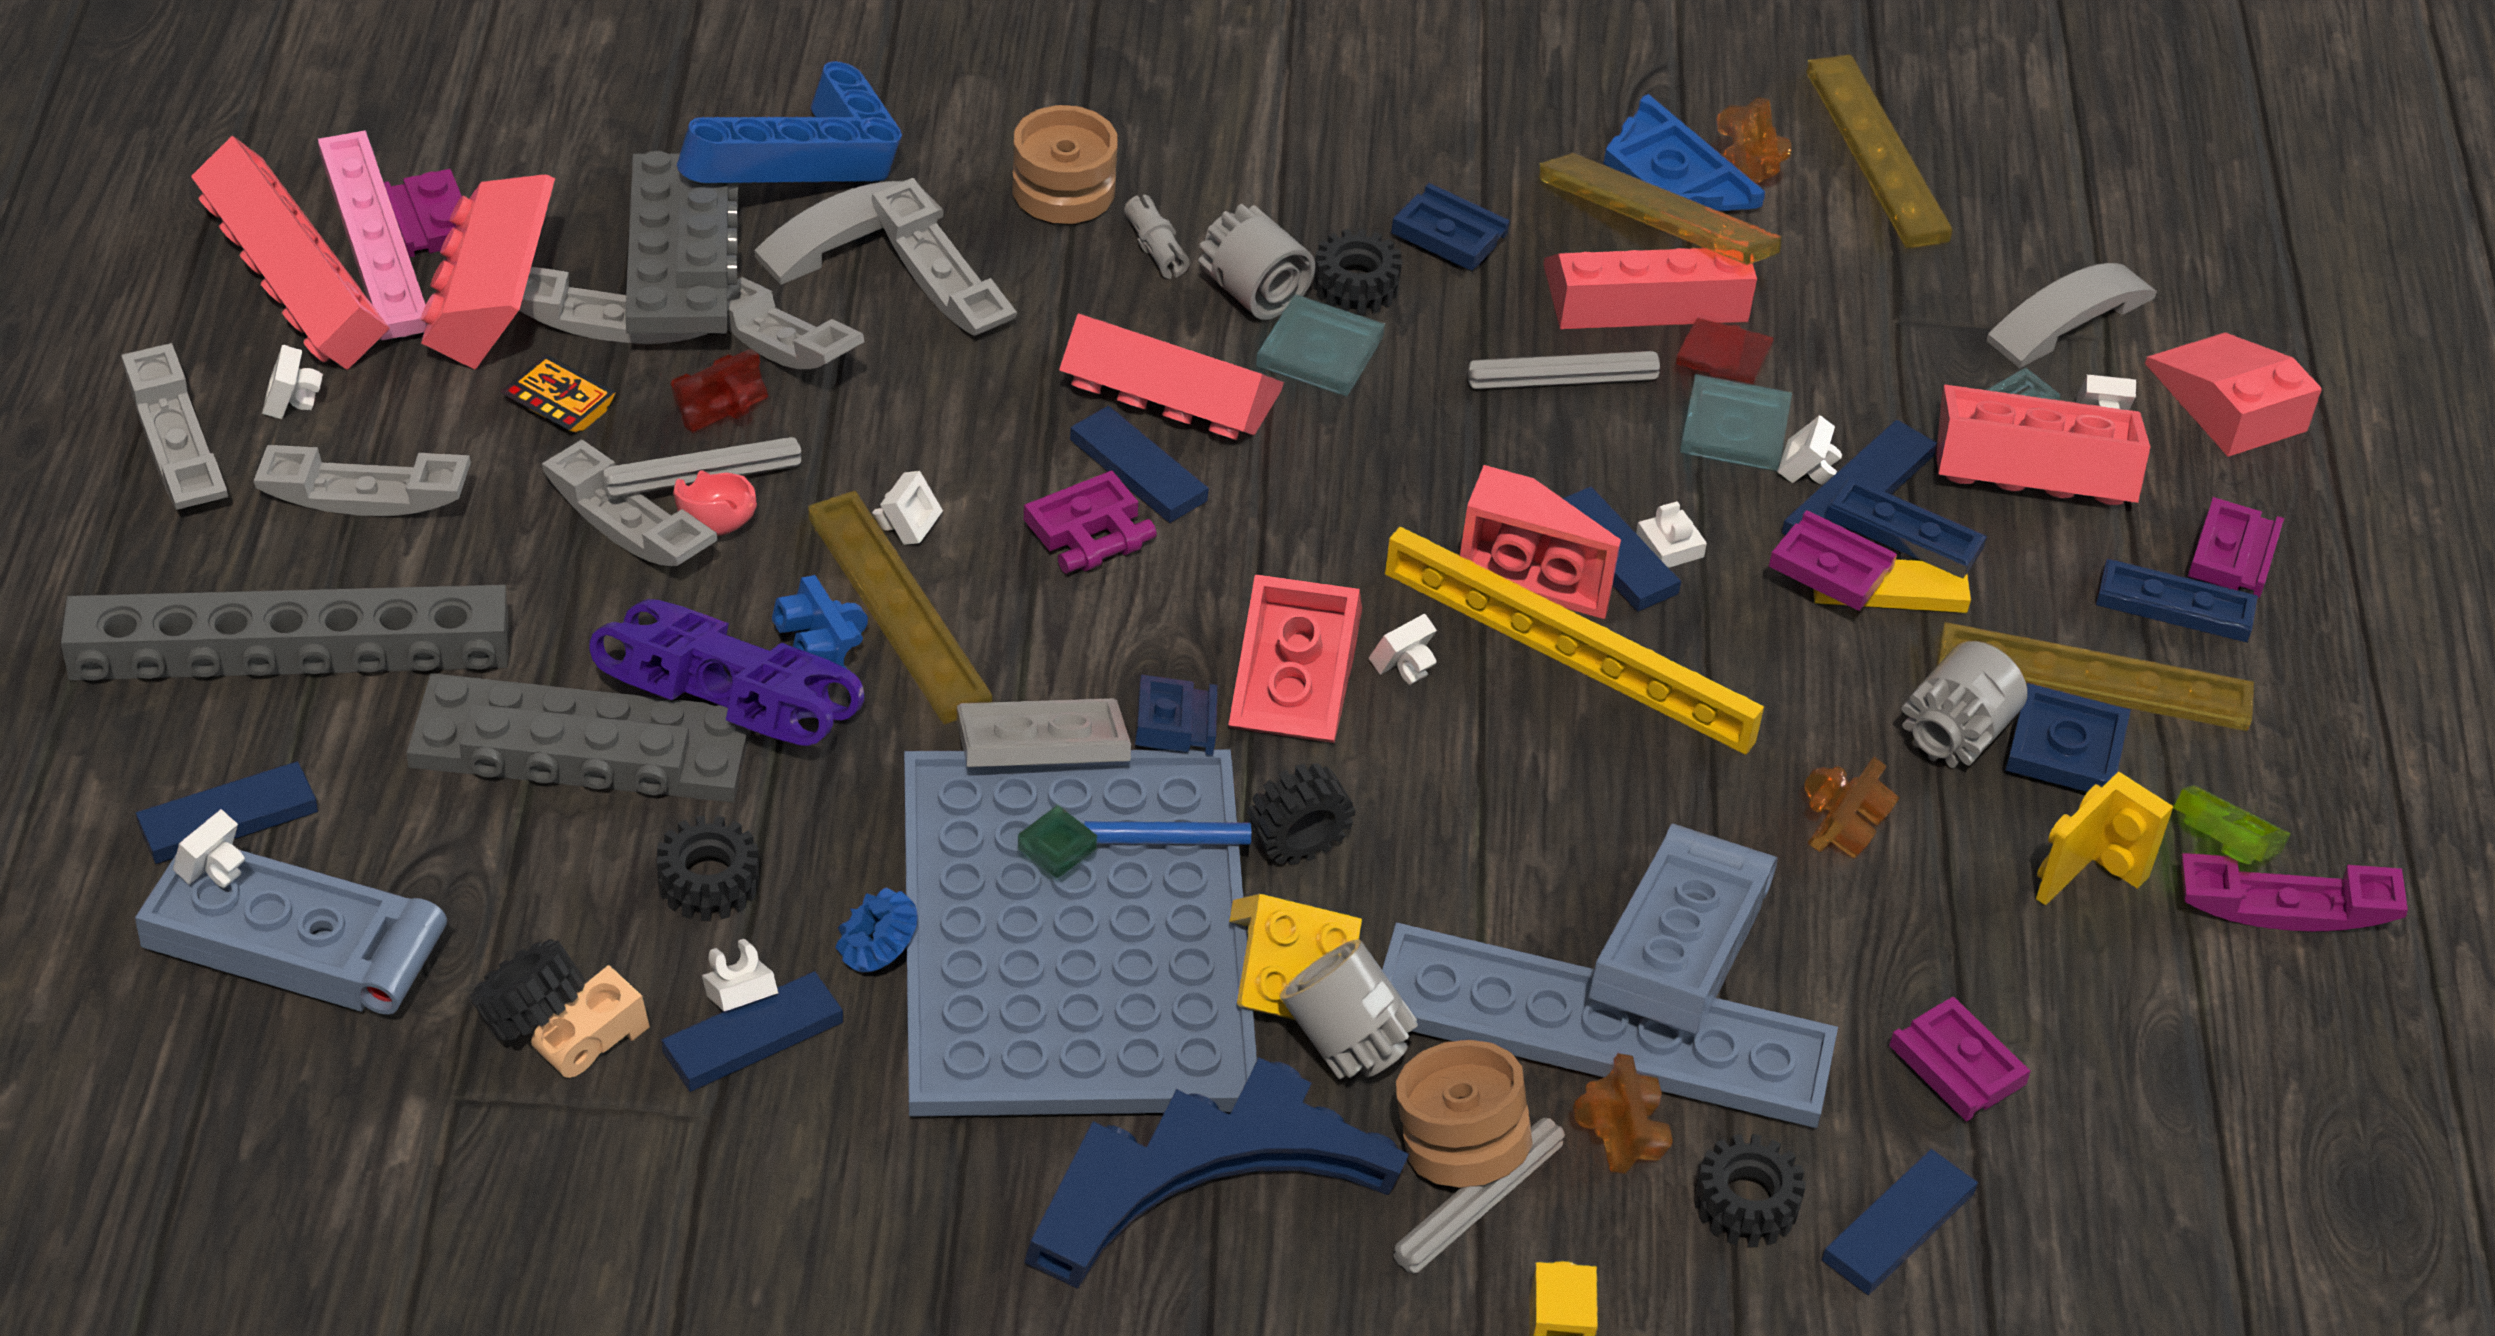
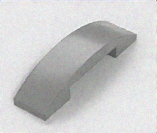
M914 178L872 194L871 201L901 260L930 300L951 321L975 336L1016 318V310L993 280L990 278L981 281L937 224L939 210Z
M903 181L864 185L817 203L789 220L755 249V258L780 285L822 268L823 252L884 228L871 201L872 194ZM926 193L939 210L938 219L942 218L943 209Z
M2105 263L2086 267L2053 282L2027 299L1988 334L1986 341L2017 367L2021 368L2054 351L2058 336L2112 308L2122 316L2154 299L2157 291L2122 264Z
M531 267L519 309L520 312L554 328L598 340L660 344L693 339L708 334H626V295L569 287V272Z
M741 277L737 279V285H728L727 330L749 348L778 364L796 369L818 368L864 342L863 333L833 319L815 327L775 308L772 291Z
M169 343L121 355L133 400L151 454L175 509L228 497L214 454L209 452L188 396L186 379L173 344Z
M584 440L578 441L542 463L543 472L553 485L589 523L614 543L642 559L659 565L678 566L717 541V533L683 509L671 516L640 493L617 497L608 496L603 487L602 473L606 467L615 466V462Z
M267 445L254 478V484L257 489L274 497L326 512L359 516L405 515L432 510L458 500L471 461L469 455L418 453L414 467L322 463L318 447Z

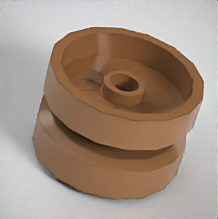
M1063 105L1037 109L1022 118L1014 130L1012 195L1019 207L1035 218L1051 223L1066 224L1092 220L1107 211L1115 199L1117 132L1110 121L1095 111L1078 106Z
M1476 1040L1452 1041L1426 1049L1404 1065L1396 1080L1397 1102L1400 1119L1403 1123L1406 1153L1409 1154L1407 1159L1419 1175L1441 1185L1459 1188L1478 1186L1508 1176L1525 1161L1533 1145L1532 1130L1526 1101L1523 1069L1511 1052L1489 1042Z

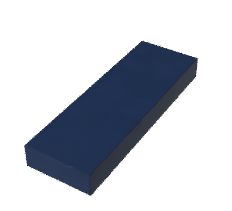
M1110 406L1071 426L1070 440L1108 472L1112 470L1129 490L1169 523L1208 501L1209 488Z
M1849 476L1827 506L1825 515L1827 520L1963 579L1984 549L1987 536Z
M1592 487L1562 498L1621 539L1613 586L1637 612L1679 594L1681 580Z
M2106 559L2096 605L2248 643L2253 627L2258 596Z
M297 761L135 813L141 834L154 863L157 864L173 859L177 854L179 843L220 809L238 824L234 839L316 813L318 809L316 798Z
M814 971L778 987L777 994L724 1011L662 1039L663 1054L689 1092L843 1023L842 1008Z
M1930 1149L1825 1248L1822 1261L1869 1296L1974 1195L1978 1182L1936 1151Z

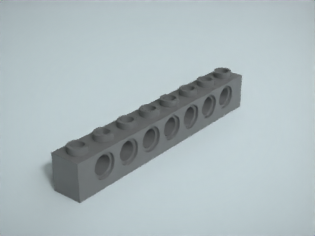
M506 585L67 596L61 645L69 680L508 668L509 616Z

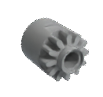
M1240 204L1235 214L1228 211L1223 212L1222 216L1209 226L1205 241L1199 245V248L1205 254L1198 259V263L1205 268V272L1255 317L1263 320L1273 319L1296 305L1308 290L1315 273L1313 255L1255 205L1248 209L1243 204Z
M1978 641L1960 643L1928 675L1910 696V699L1902 706V711L1909 716L1902 726L1905 730L1913 732L1914 740L1912 744L1928 753L1931 761L1945 758L1946 763L1951 768H1954L1960 761L1969 766L2024 707L2027 700L2025 679L2017 665L1999 649Z
M1360 939L1346 942L1314 961L1292 979L1280 994V999L1338 1079L1346 1075L1350 1078L1359 1070L1362 1071L1365 1077H1370L1392 1065L1408 1048L1404 1042L1409 1037L1407 1033L1418 1025L1413 1013Z

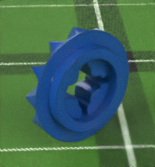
M887 887L882 889L877 896L867 893L863 904L858 909L849 908L852 916L849 921L838 927L842 937L838 940L835 948L843 956L842 961L853 970L871 972L886 966L902 953L915 932L917 925V909L915 904L902 891L896 893ZM874 925H875V932L873 933V938H874V940H873V939H872L870 936H868V935H870V934L874 931Z

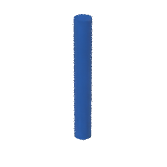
M1084 821V844L1251 845V823Z

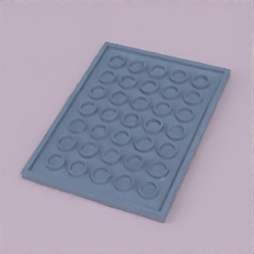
M1131 750V761L967 767L963 751H904L906 896L913 901L917 909L916 929L907 945L909 1116L1164 1113L1176 1089L1188 1095L1196 1093L1206 1096L1214 1101L1221 1111L1232 1112L1257 1061L1253 1010L1241 1008L1237 1004L1247 946L1246 926L1229 922L1233 900L1243 898L1239 845L1084 844V821L1237 822L1231 750H1214L1213 755H1205V750H1189V752L1175 750Z

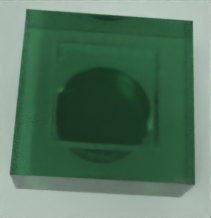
M1056 805L1018 834L1017 848L1058 879L1096 850L1097 835L1059 805Z

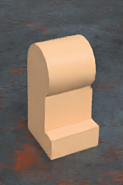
M609 965L588 981L582 991L577 992L578 997L574 1002L564 1005L566 1009L559 1015L553 1014L548 1018L550 1022L542 1027L538 1024L534 1030L532 1046L564 1077L571 1078L581 1074L592 1065L601 1052L607 1051L623 1037L627 1036L633 1041L650 1028L642 995Z

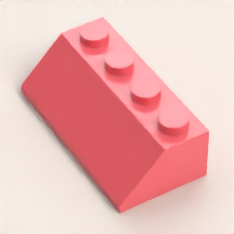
M544 174L480 182L470 198L462 196L458 200L450 217V222L456 226L448 233L440 251V254L445 256L446 260H443L438 266L430 287L436 289V294H432L421 315V321L427 323L421 341L422 344L476 370L520 309L555 178Z
M1747 247L1560 253L1544 258L1543 264L1560 329L1748 322L1757 282L1756 273Z
M1079 313L1077 314L1059 369L1074 375L1071 383L1073 386L1100 394L1102 385L1120 390L1117 397L1118 401L1145 409L1148 400L1165 405L1163 416L1191 425L1195 415L1211 421L1208 431L1237 440L1240 431L1252 435L1256 434L1279 396L1284 382L1264 374Z
M1944 384L1936 450L1939 475H1945L1948 480L1960 484H1972L1975 480L1995 482L1998 487L2010 491H2021L2025 487L2044 489L2046 493L2060 498H2071L2074 494L2094 496L2097 501L2109 505H2121L2124 501L2139 502L2150 452V444L2140 412Z

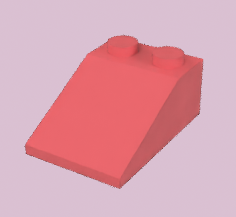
M2226 332L2148 356L2145 361V365L2228 457L2307 432L2322 390L2293 357Z
M1484 465L1467 505L1460 556L1566 609L1605 619L1608 612L1621 539L1534 478Z
M1255 575L1228 724L1229 728L1335 743L1354 660L1362 613L1360 589Z

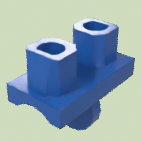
M816 575L801 577L796 595L776 599L772 621L779 633L801 630L800 633L795 635L793 647L825 658L846 668L844 665L846 653L851 647H855L862 642L863 637L861 633L868 624V617L862 607L856 603L841 604L838 600L832 601Z

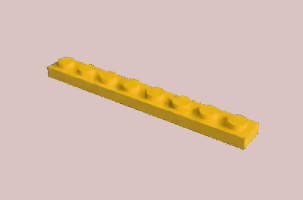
M1399 527L1389 538L1385 575L1745 755L1756 743L1764 706L1405 528Z

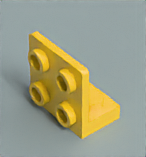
M2119 771L2103 787L2098 784L2094 785L2083 798L2079 810L2072 817L2064 814L2052 828L2048 837V841L2053 844L2051 852L2044 859L2037 872V877L2042 879L2036 900L2047 905L2092 860L2138 889L2150 877L2174 806Z
M1263 894L1233 900L1229 922L1248 926V940L1237 998L1238 1006L1295 1020L1280 999L1282 990L1300 972L1329 951L1346 942L1359 939L1362 919Z

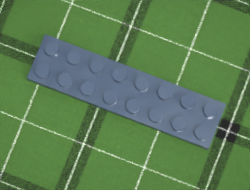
M1396 922L1382 971L1417 1019L1416 1023L1418 1025L1411 1030L1413 1032L1451 1041L1476 1040L1494 1043L1511 1052L1514 1056L1801 1125L1818 1127L1838 1030L1837 1026L1715 998L1698 1034L1683 1029H1673L1662 1022L1629 1011H1619L1608 1004L1590 999L1589 993L1595 969Z

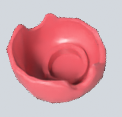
M701 470L698 472L695 481L689 486L685 484L683 479L678 478L675 481L673 494L677 511L683 509L715 531L717 536L726 535L739 529L753 516L757 507L755 488L742 475L729 472L710 475Z

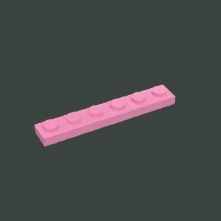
M366 131L318 139L319 153L367 298L390 328L381 337V340L424 333L427 323L421 321V315L425 302Z

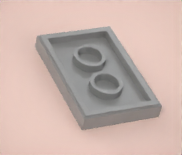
M1115 698L961 703L957 705V726L967 767L1131 761V742Z

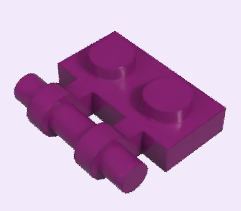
M1112 470L1024 505L1023 520L1049 551L1064 545H1068L1071 550L1058 555L1059 566L1066 574L1080 568L1083 571L1096 568L1102 564V559L1119 552L1123 555L1131 554L1140 550L1142 543L1152 540L1157 536L1156 528L1150 519L1133 524L1130 520L1138 516L1139 502ZM1105 529H1108L1111 533L1096 540L1090 536Z

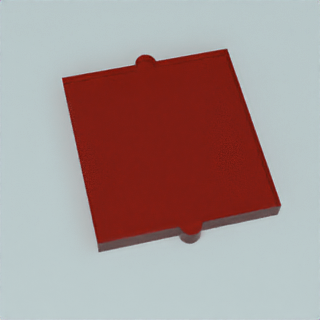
M1697 317L1677 355L1675 364L1708 372L1713 377L1723 376L1753 385L1769 354L1774 338L1740 329L1737 325L1728 326Z

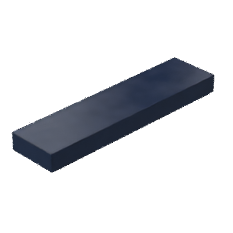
M1896 419L1784 520L1781 533L1786 535L1795 523L1799 524L1806 510L1825 519L1827 506L1848 476L1892 495L1935 455L1937 442Z

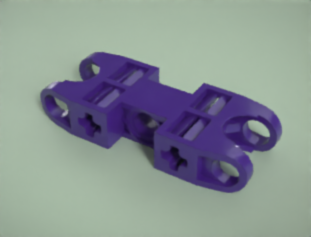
M647 599L640 601L627 611L623 623H607L597 629L590 639L592 660L603 672L627 684L670 700L675 699L683 692H687L728 708L726 721L797 745L809 746L818 743L830 733L833 719L844 720L850 718L861 709L864 702L862 683L850 670L825 658L784 643H780L768 651L727 635L729 623L661 600ZM640 612H647L653 615L657 622L650 625H639L638 616ZM605 635L612 636L623 642L626 652L624 660H615L608 655L604 648ZM722 665L730 671L732 677L728 676ZM830 683H840L847 688L851 696L849 707L841 706L830 700L828 695ZM810 717L818 718L819 729L817 732L807 731L802 728L798 720Z

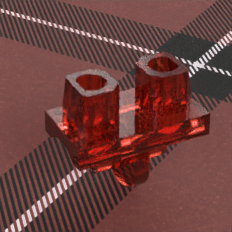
M749 349L735 356L728 354L715 360L713 366L691 376L686 373L671 381L675 404L681 410L686 429L694 432L729 415L739 419L749 413L751 405L769 397L760 375L758 352Z

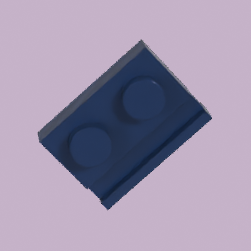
M1428 183L1425 186V192L1422 195L1417 194L1393 218L1391 233L1473 271L1497 246V241L1501 237L1505 238L1508 235L1510 220Z
M1141 675L1137 701L1135 745L1146 746L1150 750H1175L1189 752L1190 745L1205 747V755H1213L1216 741L1217 685L1209 684V690L1206 691L1193 689L1194 682Z

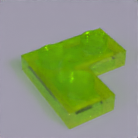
M2195 785L2183 788L2173 807L2186 814L2184 822L2187 825L2209 834L2212 838L2224 843L2221 849L2223 853L2246 864H2252L2254 859L2262 862L2282 853L2291 833Z

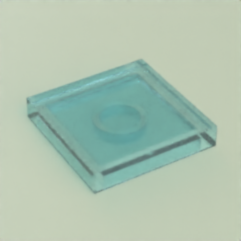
M1295 294L1258 351L1256 366L1348 396L1382 340L1385 324Z
M1695 374L1680 453L1778 471L1792 392Z

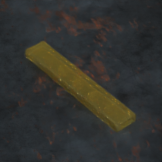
M1852 55L1809 60L1808 76L1906 248L1950 242L1953 231L1951 225Z
M1571 153L1540 164V179L1543 182L1745 265L1780 252L1781 236L1578 154Z
M852 491L809 505V520L942 723L945 725L957 720V705L961 703L992 702L991 692L857 492Z
M1947 622L1943 626L1937 666L1958 644L1967 641H1978L1989 644L2005 653L2020 669L2026 685L2031 683L2115 706L2248 731L2252 721L2253 681Z

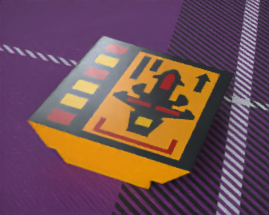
M548 354L541 357L500 391L502 394L528 407L529 410L574 432L584 431L603 415L616 393L611 388Z

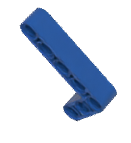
M835 61L824 65L811 105V110L815 117L695 118L689 123L678 158L677 168L683 176L702 183L880 181L886 179L889 175L902 133L863 74L852 65Z

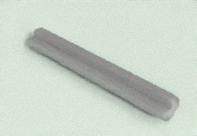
M1654 351L1484 359L1469 362L1467 376L1470 387L1475 390L1647 381L1658 378L1660 361L1657 353Z
M788 437L610 466L603 469L602 482L607 495L617 497L671 488L675 486V481L678 478L683 479L685 484L689 485L695 481L698 472L701 470L710 475L729 472L744 476L792 468L801 464V448L796 438Z
M1542 1118L1531 1127L1533 1145L1525 1161L1508 1176L1485 1185L1461 1187L1395 1245L1393 1257L1396 1263L1402 1266L1408 1273L1419 1272L1562 1147L1565 1136L1562 1127L1556 1125L1551 1118Z

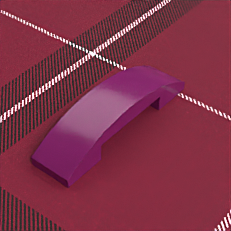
M2182 853L2180 860L2184 902L2214 916L2246 925L2289 931H2335L2388 923L2405 918L2408 912L2402 868L2347 865L2343 878L2339 879L2240 872L2237 857Z

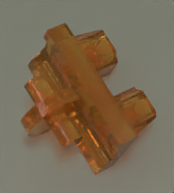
M1758 97L1746 107L1730 105L1718 114V132L1722 135L1733 137V145L1724 151L1723 157L1754 183L1758 184L1764 179L1775 176L1780 171V162L1785 161L1792 155L1790 140L1777 136L1776 128L1772 126L1769 99Z
M1873 757L1860 776L1853 777L1849 783L1845 779L1847 776L1846 771L1839 766H1835L1832 769L1826 767L1816 768L1811 771L1804 783L1805 791L1811 799L1809 805L1816 812H1822L1824 809L1829 810V812L1807 843L1821 852L1830 842H1833L1840 849L1855 858L1870 843L1877 832L1876 829L1855 814V812L1858 810L1874 824L1878 825L1889 814L1900 798L1878 780L1887 766L1876 757Z
M1617 1053L1613 1059L1614 1067L1612 1072L1598 1081H1591L1586 1084V1093L1575 1101L1573 1110L1576 1122L1580 1126L1595 1129L1596 1136L1603 1138L1610 1171L1626 1173L1637 1159L1659 1161L1670 1148L1673 1140L1669 1124L1648 1120L1647 1115L1651 1116L1660 1104L1662 1093L1658 1078L1637 1074L1633 1056Z

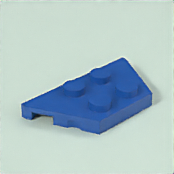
M1649 94L1643 96L1633 118L1628 117L1621 128V134L1615 136L1606 148L1604 164L1663 215L1756 209L1763 205L1765 191Z

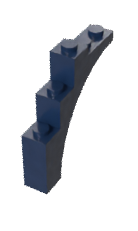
M1258 1057L1230 1115L1221 1111L1218 1105L1206 1096L1196 1093L1188 1095L1176 1089L1147 1147L1137 1143L1132 1134L1120 1127L1112 1125L1104 1127L1093 1121L1031 1239L1024 1263L1078 1289L1101 1252L1134 1219L1169 1196L1211 1179L1252 1171H1304L1346 1179L1389 1196L1409 1154L1398 1149L1391 1139L1382 1134L1374 1132L1365 1133L1346 1124L1343 1118L1331 1109L1320 1106L1312 1107L1303 1103L1312 1083L1301 1078L1294 1068L1285 1063H1270Z

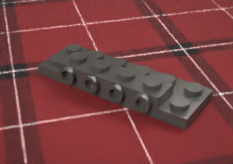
M662 151L633 154L625 312L626 334L727 333L728 285H737L738 183H702L690 180L683 176L677 168L680 154H667Z
M431 673L408 746L407 761L408 768L735 803L751 730L726 721L728 708L719 704Z

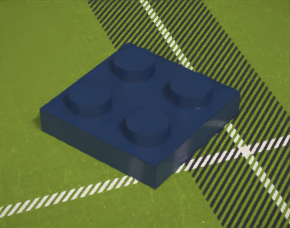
M2027 683V700L2018 715L2006 771L2086 792L2096 784L2103 787L2118 772L2131 709Z

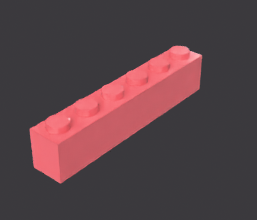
M231 136L191 176L203 192L199 197L200 202L217 218L223 219V222L219 225L222 232L236 245L244 248L240 253L241 258L259 275L263 274L265 279L261 282L262 287L276 301L285 304L286 308L282 311L283 316L297 330L306 333L308 337L303 343L319 360L325 363L331 358L348 370L390 329L262 157L234 136Z

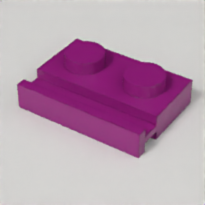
M451 169L403 178L404 184L391 186L389 181L383 182L409 258L415 257L414 251L428 249L429 254L441 251L448 233L456 226L450 222V217L458 200L462 197Z
M2213 497L2188 576L2237 591L2239 586L2254 590L2253 594L2260 598L2284 518L2277 516L2276 520L2272 521L2262 518V511Z
M1806 510L1800 523H1795L1772 551L1768 567L1860 611L1883 582L1886 573L1891 572L1894 568L1897 553Z
M1954 996L1912 1020L1911 1026L1903 1031L1900 1028L1895 1030L1889 1045L1966 1122L1973 1118L1976 1111L1981 1108L1986 1110L2024 1087L2031 1072Z

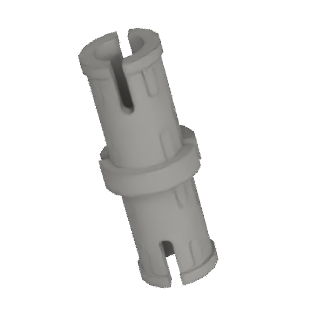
M1142 195V201L1146 208L1140 201L1139 196L1133 197L1125 205L1124 214L1138 232L1140 237L1138 238L1139 245L1144 252L1151 254L1164 277L1168 279L1172 277V273L1167 267L1168 265L1175 277L1181 276L1188 269L1190 261L1173 236L1176 235V231L1172 224L1160 216L1150 196Z

